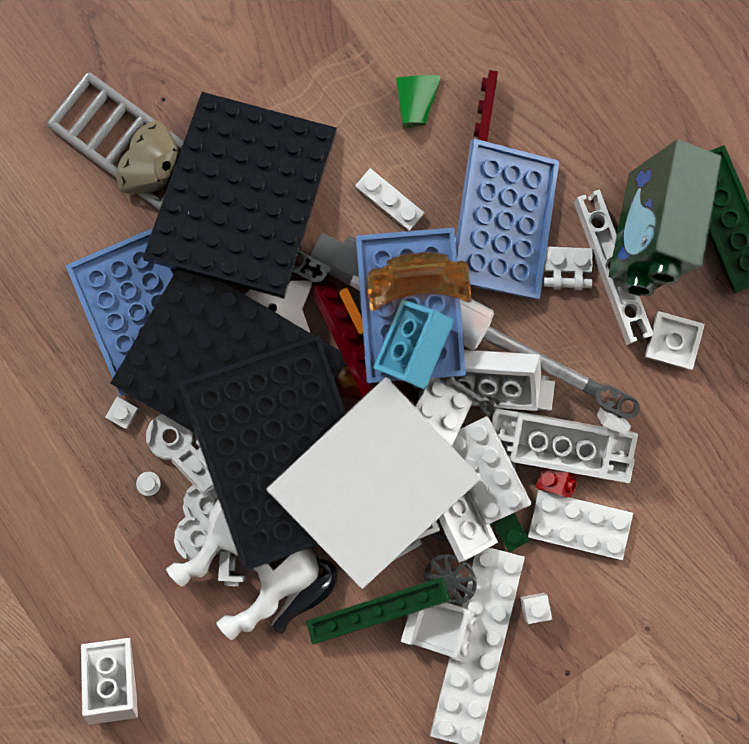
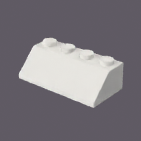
M464 350L466 376H454L455 381L480 397L488 398L490 400L488 407L538 411L541 381L540 354ZM473 400L471 406L482 407L479 401Z

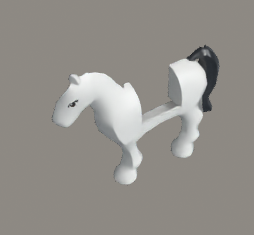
M218 499L210 511L208 534L199 554L184 564L173 563L166 568L170 577L181 587H184L191 577L202 578L207 573L210 563L220 549L237 555ZM311 548L286 556L273 569L268 564L256 567L254 570L258 573L262 585L259 597L246 611L235 616L225 615L216 622L217 626L226 637L234 640L242 631L251 632L256 623L261 619L273 615L278 609L279 600L288 596L284 606L271 624L278 633L283 634L293 618L314 608L331 594L337 582L338 569L333 563L316 557ZM319 567H321L323 569V573L318 576Z

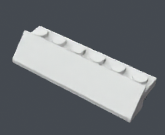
M494 407L491 423L511 462L630 483L635 462L633 457L638 438L637 433L628 432L627 435L620 433L619 436L606 432L602 426Z

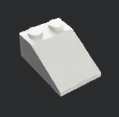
M124 638L81 644L82 716L88 725L138 718L131 639Z

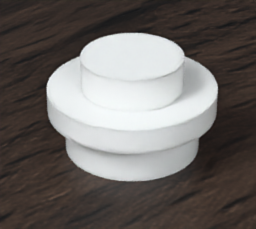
M144 472L138 477L136 486L141 494L152 496L159 491L161 480L153 472Z

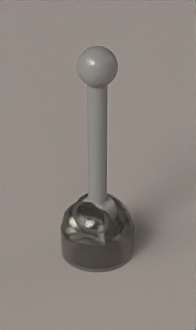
M454 377L445 378L447 384H453L479 401L480 410L488 417L493 415L500 404V400L493 396L480 397L455 381Z

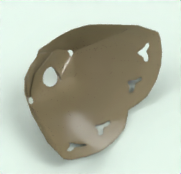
M155 120L142 126L132 137L130 148L122 156L117 168V185L120 192L126 194L149 193L164 188L170 182L179 157V149L168 128L160 121ZM142 135L143 140L137 143V141L140 139V136ZM129 159L130 166L124 168V166L127 164V160ZM165 161L170 163V168L167 171H164L162 168V164ZM122 177H124V179L127 181V182L124 184V187H123Z

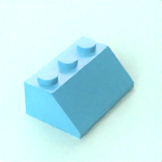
M402 299L373 368L425 389L454 320L436 310Z

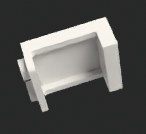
M445 603L410 614L407 618L401 642L409 645L414 644L450 656L452 659L460 660L462 656H466L470 643L467 641L469 632H473L476 624L475 611Z

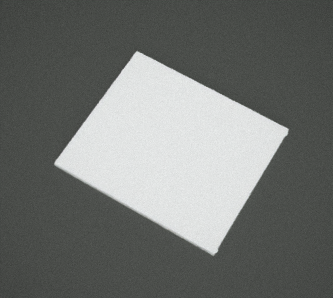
M385 377L278 477L267 490L358 584V587L363 589L469 491L481 477L394 386L391 380Z

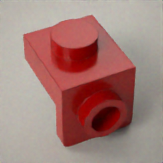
M542 467L536 488L566 498L571 497V494L575 492L577 487V476L569 472Z

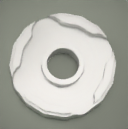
M161 414L150 422L146 431V442L150 450L157 457L164 460H172L173 456L189 444L193 445L194 433ZM173 429L177 434V438L173 443H167L164 439V434L167 430Z

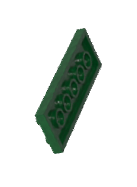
M723 145L710 150V152L721 155L708 234L731 289L735 294L749 288V201L727 149Z

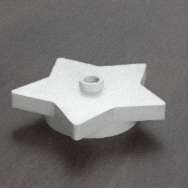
M290 281L285 299L253 290L245 294L267 308L275 304L277 306L275 311L277 314L310 332L303 308L312 288V281Z

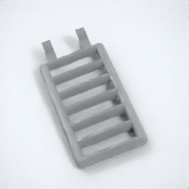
M89 72L83 76L49 119L47 126L117 178V167L113 164L130 144L134 134L142 126L155 120ZM92 84L100 90V93L70 131L66 130L59 124L86 88ZM109 97L119 105L91 141L85 144L77 136ZM128 111L137 119L109 155L104 158L95 150L124 113ZM170 131L178 145L180 154L184 141ZM168 161L162 164L163 170L166 171L170 167ZM122 177L123 184H125L127 181ZM151 192L138 194L160 210L164 196L160 200Z

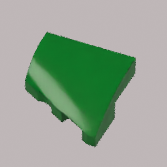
M416 75L396 78L402 128L426 125L438 84L440 83V75Z

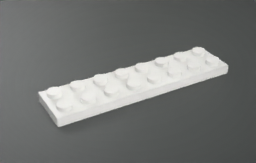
M490 547L474 555L471 568L476 576L477 588L473 597L464 603L462 607L475 611L476 624L473 632H469L467 638L470 644L466 656H462L460 660L452 659L449 656L430 732L431 737L458 744L480 743L525 559L524 556ZM473 581L467 583L466 588L472 590Z

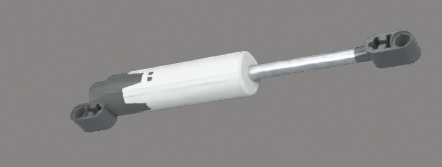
M322 233L311 255L305 251H299V255L302 257V264L299 267H294L293 272L313 282H322L330 276L360 292L356 238L349 235L343 243ZM308 265L312 267L321 266L320 270L323 272V275L315 277L313 270L306 269L305 272L303 270ZM460 293L464 347L469 350H476L482 339L509 353L540 354L541 370L595 397L596 401L606 409L627 419L633 418L639 413L640 405L633 396L610 384H599L490 327L489 325L494 317V310ZM609 389V393L617 399L616 404L608 398L602 401L603 397L600 393L602 391L606 392ZM627 400L633 401L634 407L632 411L623 412L621 410L623 402Z

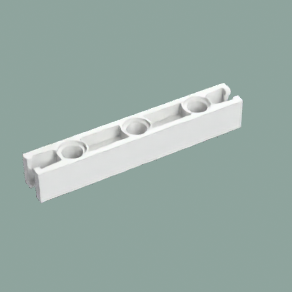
M594 191L588 197V200H593L596 211L593 213L588 212L584 200L587 199L586 195L577 197L574 205L590 248H593L592 254L626 345L637 341V338L633 337L630 326L633 322L638 323L643 334L641 336L642 340L651 337L654 334L640 297L624 290V282L608 277V263L612 261L617 235L601 191ZM599 219L602 223V228H595L591 220ZM625 307H631L634 310L635 315L633 318L625 315Z

